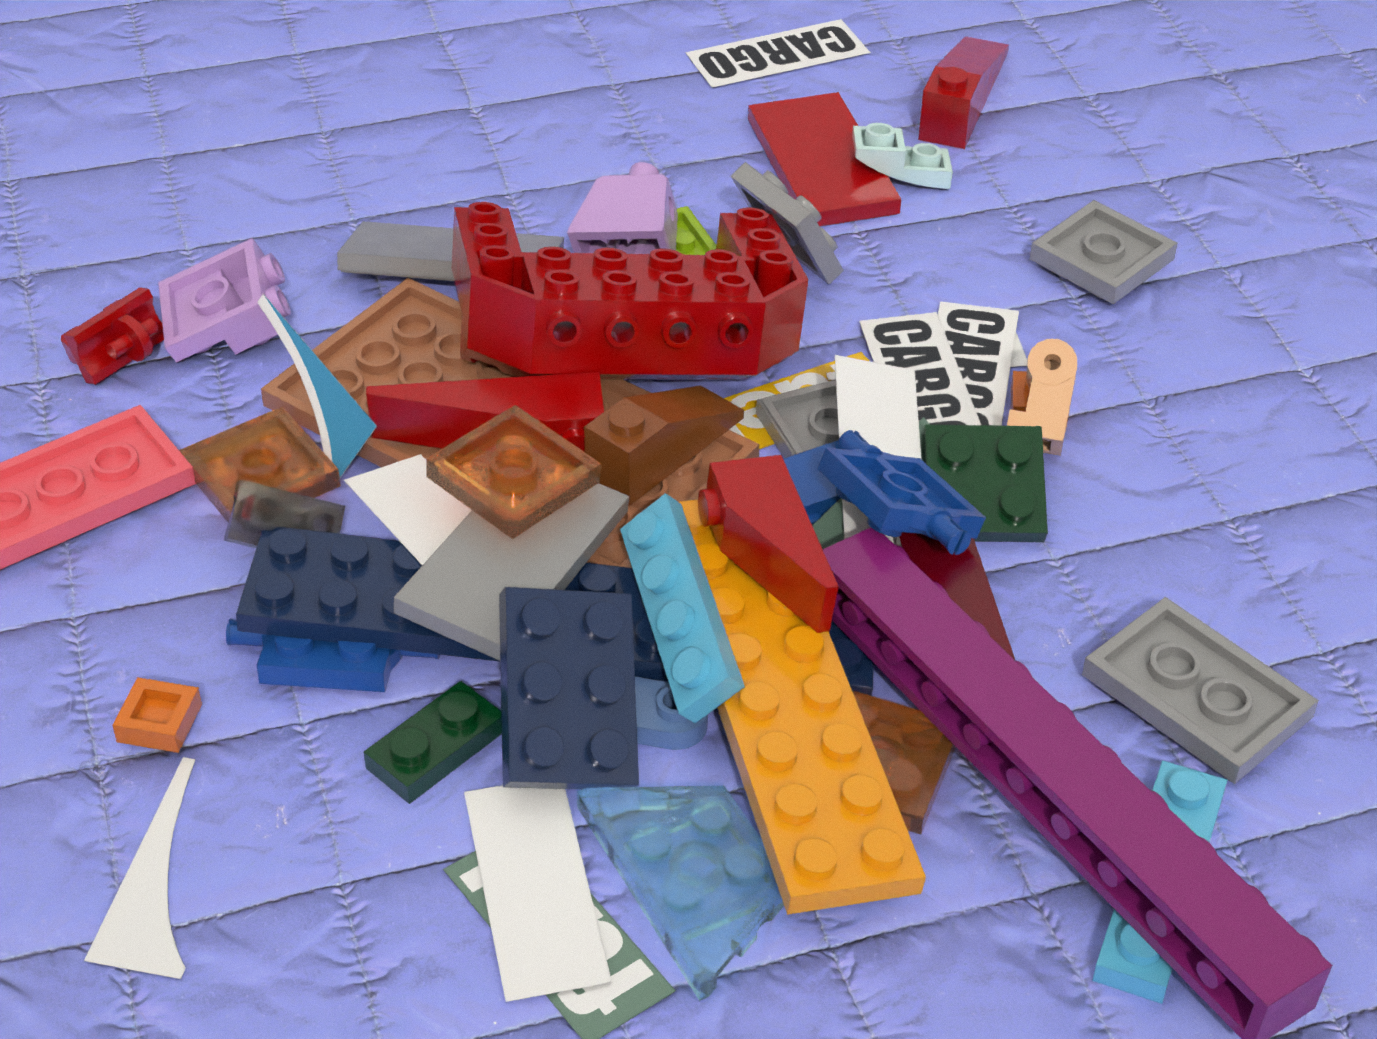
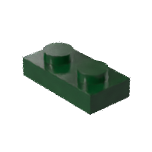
M459 681L363 752L365 767L410 804L502 734L501 711L464 682Z

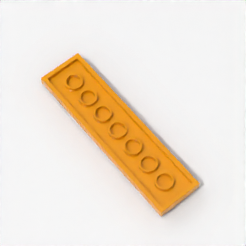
M698 500L680 501L679 503H681L745 685L743 689L718 706L717 709L787 915L921 894L926 875L829 632H815L720 551L711 526L704 527L702 525L698 511Z

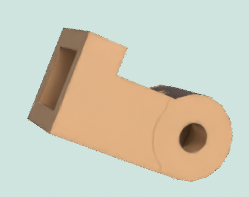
M1059 339L1043 340L1031 349L1027 358L1026 380L1030 392L1026 412L1010 409L1007 426H1042L1043 453L1061 456L1076 379L1077 356L1074 349L1067 342Z

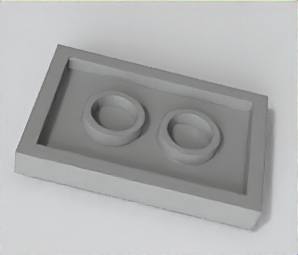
M1166 597L1085 658L1082 672L1084 677L1233 784H1236L1314 717L1319 701Z

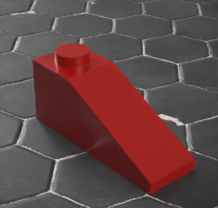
M782 455L710 463L706 489H701L698 493V511L702 525L704 527L711 526L720 551L815 632H829L839 586Z

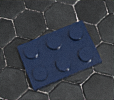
M505 587L499 594L503 788L632 791L639 786L632 595L625 593Z

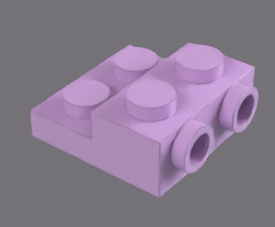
M251 238L158 282L164 345L175 362H179L194 354L206 352L223 340L226 341L236 355L250 347L262 345L278 335L257 303L262 294H264L283 317L291 314L287 299L278 287V285L285 282V276L275 256L272 253L264 255L254 239Z

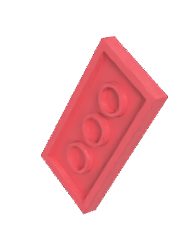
M141 405L1 462L0 570L195 485L193 466Z

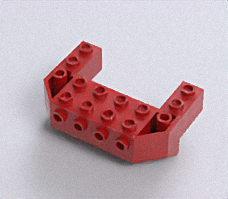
M475 202L470 204L469 207H454L451 268L462 311L461 359L473 363L481 361L496 366L503 373L515 377L599 372L600 379L742 380L758 375L771 366L785 361L799 351L808 277L773 215L768 214L762 209L746 207L738 209L737 213H720L716 249L707 251L705 255H683L676 250L665 248L652 250L650 254H627L623 250L608 247L599 248L594 253H571L567 249L560 247H543L537 252H522L509 208H501L499 205L490 202Z

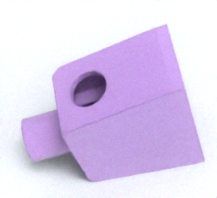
M638 162L631 166L628 175H608L596 179L567 231L573 252L594 253L599 248L607 247L623 250L627 254H650L652 250L661 248L676 250L678 214L668 178L663 174H659L657 168L652 164Z

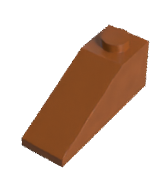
M701 385L624 397L584 426L586 478L628 495V506H630L744 419V409Z

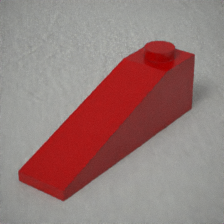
M965 36L935 66L923 90L918 140L961 149L966 148L1008 54L1009 44Z
M599 372L366 386L369 417L377 425L371 434V438L517 460L525 452L554 465L585 463L584 426L604 413Z

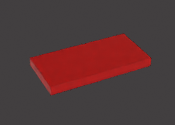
M839 92L748 105V121L778 178L785 185L789 192L788 195L796 199L801 195L813 204L822 217L817 222L819 226L900 214L901 197L889 177L855 158L852 131L853 126H858Z

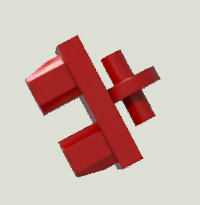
M139 287L122 299L116 300L97 315L61 335V342L70 362L78 365L86 383L94 385L132 360L137 362L143 361L152 354L153 347L164 340L163 325L155 312L153 296L150 289Z

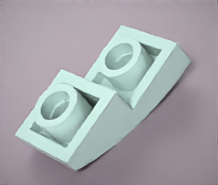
M885 123L853 126L852 138L855 158L882 174L908 183L932 188L950 189L953 170L947 148H940L930 143H919L913 147L905 146L902 128H893Z

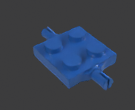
M848 430L841 435L838 441L839 449L825 448L817 469L836 486L835 492L840 498L854 504L868 517L867 524L877 532L892 537H899L902 535V532L923 534L931 539L938 540L952 555L953 553L955 555L963 553L970 545L971 538L977 539L986 517L920 458L897 456L883 452L877 446L870 445L856 430L854 433L853 430Z
M232 618L228 620L229 623H227L226 627L227 645L262 647L257 662L259 684L385 692L390 672L402 659V656L440 658L438 654L378 648L375 643L338 641V643L241 632L237 631V620Z

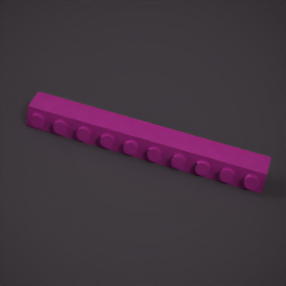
M870 527L823 549L839 586L832 621L1241 1039H1269L1315 1009L1333 966L1322 956L1318 947L1309 938L1300 935L1269 905L1264 895L1257 888L1248 885L1218 856L1214 847L1206 839L1197 836L1169 809L1165 800L1157 792L1148 789L1122 764L1118 755L1110 747L1103 745L1076 719L1069 707L1058 702L1032 677L1024 664L1015 661L990 637L988 631L981 623L968 616L949 597L946 590L939 583L933 582L909 559V556L902 547L894 544L884 534Z

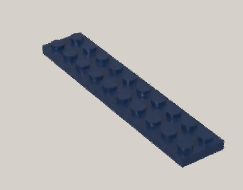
M263 525L236 612L237 631L338 643V641L375 643L378 648L500 662L493 657L394 614L395 595L422 566L400 541ZM586 563L565 590L631 594L635 676L668 681L633 569ZM832 621L829 634L856 702L869 705L873 691L874 663Z

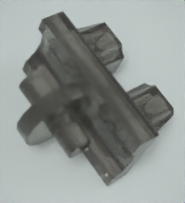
M239 480L236 482L232 512L224 541L257 548L261 531H273L276 527L340 534L345 506Z

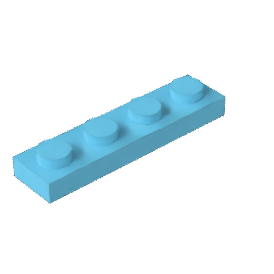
M665 493L645 510L637 514L620 531L678 713L696 724L743 689L745 685L682 505Z
M1162 760L1153 791L1157 792L1165 800L1169 809L1197 836L1206 839L1210 843L1227 779ZM1114 909L1092 981L1162 1004L1173 968Z

